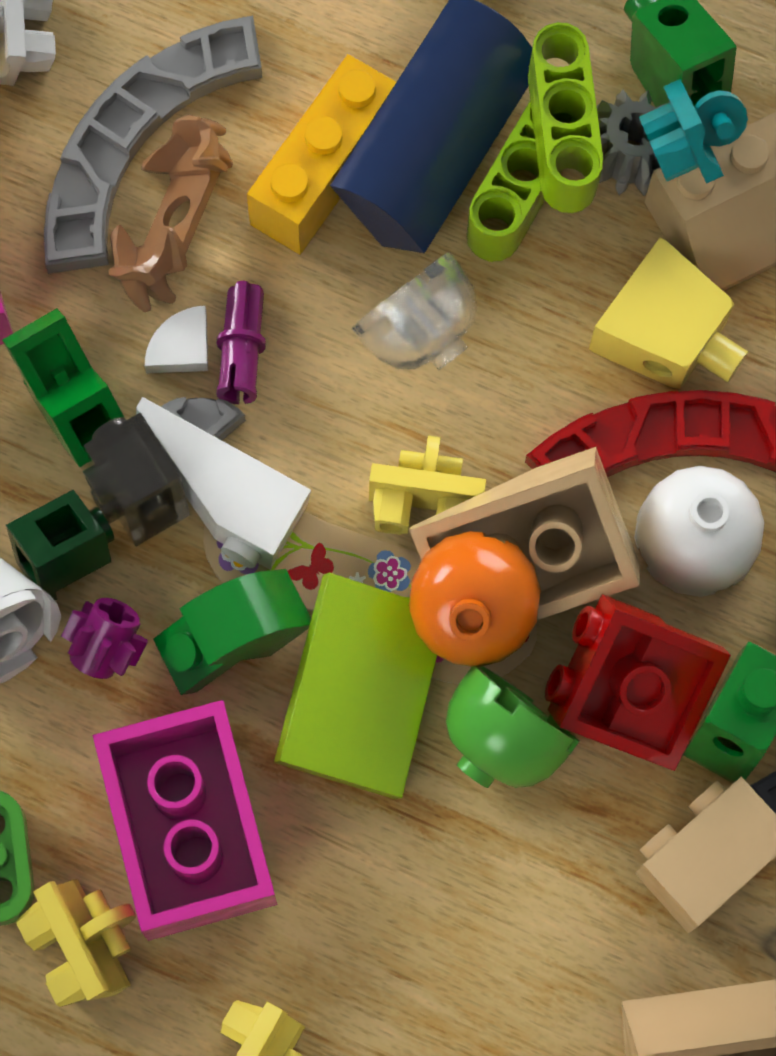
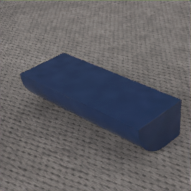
M476 0L448 1L330 185L383 247L419 253L426 252L529 86L528 71L532 46L508 19Z

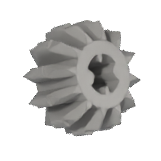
M622 90L616 96L614 105L603 100L597 105L603 152V168L599 183L614 178L617 180L615 186L619 195L626 191L629 183H634L644 196L648 191L653 171L660 168L639 119V116L663 106L654 107L650 105L652 99L649 90L640 96L639 102H633L627 93ZM628 140L636 141V142H638V143H640V144H639V145H632V144H630V143H627V141H628Z

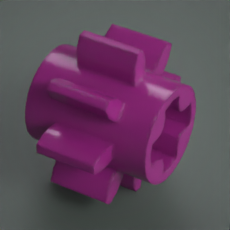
M99 598L94 604L85 601L81 611H72L61 634V637L72 642L68 651L72 664L82 673L98 679L110 678L114 673L123 676L129 665H137L148 643L147 639L136 634L141 625L138 614L127 604L112 598Z

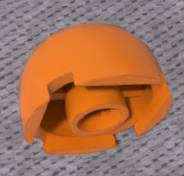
M469 531L444 538L425 553L411 581L409 609L417 635L432 653L455 665L482 667L502 662L522 647L537 622L541 588L534 565L518 546L507 540L503 543L496 538L484 537L485 533Z

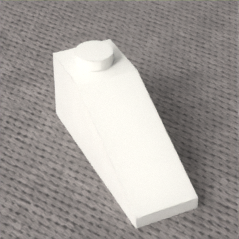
M142 397L136 407L138 429L214 539L223 544L221 551L230 559L245 567L254 568L259 563L271 570L304 513L311 490Z

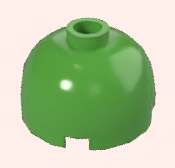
M472 666L456 688L448 705L446 725L449 739L463 755L457 766L471 779L486 788H489L494 780L518 788L531 787L549 778L566 761L580 740L573 732L560 728L551 714L548 717L532 703L534 701L532 698L484 666Z

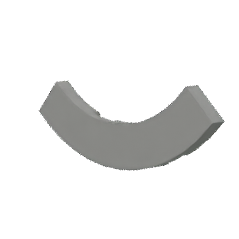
M253 15L222 21L181 36L180 42L162 50L151 58L145 56L116 78L94 101L76 126L60 158L61 165L54 180L52 193H49L44 226L45 266L48 274L109 265L107 240L113 200L124 173L144 142L165 121L195 100L233 84L262 78V67Z

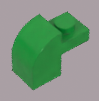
M58 308L2 339L20 371L30 395L65 450L79 468L134 436L108 385L91 367L65 316Z
M286 569L260 571L227 581L179 608L183 617L157 635L153 640L180 695L197 693L239 661L272 656L309 629L311 616Z

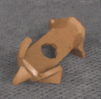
M188 114L176 119L173 122L172 134L169 140L142 162V171L169 174L170 184L144 244L136 247L121 225H117L111 233L110 241L114 256V267L109 269V276L120 280L126 295L143 312L151 310L149 296L157 301L173 304L176 301V295L167 284L166 275L184 271L187 267L186 252L220 173L227 172V169L233 165L228 151L218 143L217 136L225 135L226 128L208 118H200ZM190 201L189 211L185 218L174 228L169 227L174 211L184 202Z

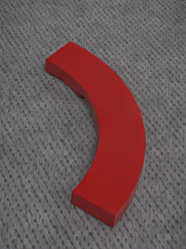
M709 390L668 391L638 396L629 399L627 403L578 418L549 436L528 453L525 463L531 469L596 447L607 478L643 463L683 456L728 458L747 462L776 473V406H774L775 402L763 398L733 392Z

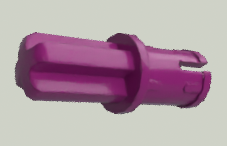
M237 281L235 286L228 289L224 331L218 334L216 341L217 347L222 351L219 385L217 386L216 395L219 399L226 400L231 404L240 403V391L244 392L243 401L245 404L256 400L259 354L263 353L266 349V340L261 335L264 291L260 285L250 284L248 281Z

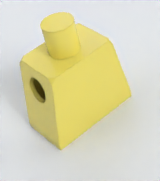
M661 237L595 325L589 346L590 351L676 389H680L698 364L728 383L749 352L720 333L733 309L734 303L732 299Z

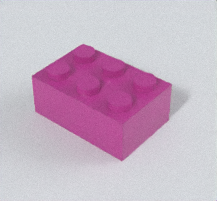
M223 700L92 735L140 930L148 941L278 905Z

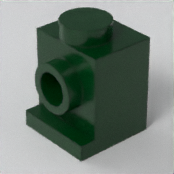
M74 489L6 524L16 563L27 578L50 594L54 600H57L56 592L112 562L108 543L114 541V534L106 517L98 507L88 510Z

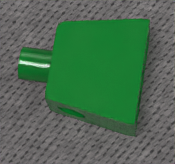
M627 0L624 12L632 22L630 62L646 91L649 90L655 107L669 102L663 86L681 79L693 106L708 93L718 90L731 92L737 46L697 0Z
M749 641L738 653L683 753V756L731 783L736 782L741 776L744 780L748 778L765 755L776 735V655ZM717 737L733 741L743 752L724 746Z

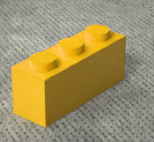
M347 54L247 192L250 225L301 255L341 199L330 185L396 84V81Z

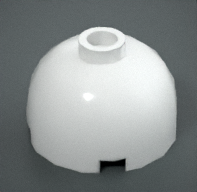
M695 466L677 470L653 487L639 510L634 538L637 549L640 548L642 558L648 564L647 570L656 581L676 593L703 597L713 595L718 590L727 589L745 578L761 552L764 519L758 499L742 480L723 469Z

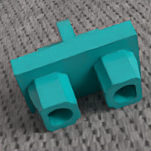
M681 79L663 86L670 103L639 116V119L666 181L668 182L699 168L706 184L724 176L710 146L720 147L731 144L744 132L748 117L742 101L738 96L729 91L718 90L706 94L693 106Z

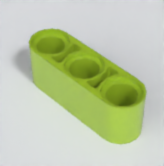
M557 22L546 25L539 30L534 38L528 71V85L540 184L544 200L552 208L560 212L575 213L588 207L596 195L603 168V152L587 39L577 27L569 23ZM559 58L568 62L569 65L557 67L549 64L546 60ZM567 113L574 116L577 121L562 123L552 115ZM567 168L575 169L581 172L585 178L577 181L569 180L563 177L559 171Z
M530 101L474 195L469 208L466 233L467 244L476 256L490 262L502 261L513 255L545 202L541 191ZM567 113L552 115L562 123L577 121L574 116ZM516 170H526L533 173L537 178L531 181H521L514 178L510 173ZM488 218H498L506 222L509 227L504 230L494 231L486 228L481 222Z

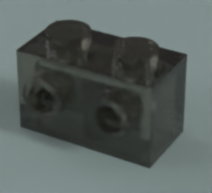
M141 412L128 420L124 417H119L105 423L92 435L93 440L84 444L91 467L82 471L91 488L90 494L109 524L118 519L120 520L135 546L142 544L190 516L181 476Z

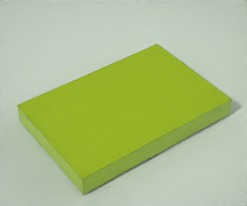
M330 572L322 576L274 763L392 799L402 798L437 655L430 651L416 633L409 609V598Z

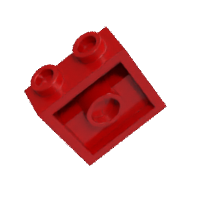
M602 594L596 608L591 606L584 607L576 619L572 640L578 646L568 667L559 664L549 676L545 688V700L550 702L547 710L560 728L675 771L731 654L722 646L667 625L659 616Z

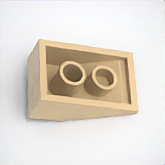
M596 447L536 467L415 524L409 530L421 560L428 550L444 538L469 531L485 533L484 537L496 538L503 543L507 540L518 546L534 565L541 588L537 620L598 600L602 594L610 596L640 586L639 560Z

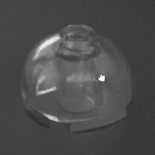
M449 251L424 269L425 272L421 275L419 274L410 282L400 287L351 328L366 349L380 362L395 369L414 370L432 361L435 367L440 370L468 348L461 337L466 334L475 322L477 301L474 287L468 276Z

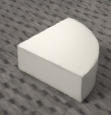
M197 306L180 311L168 318L156 330L146 350L144 365L146 374L208 371L207 313L205 306Z

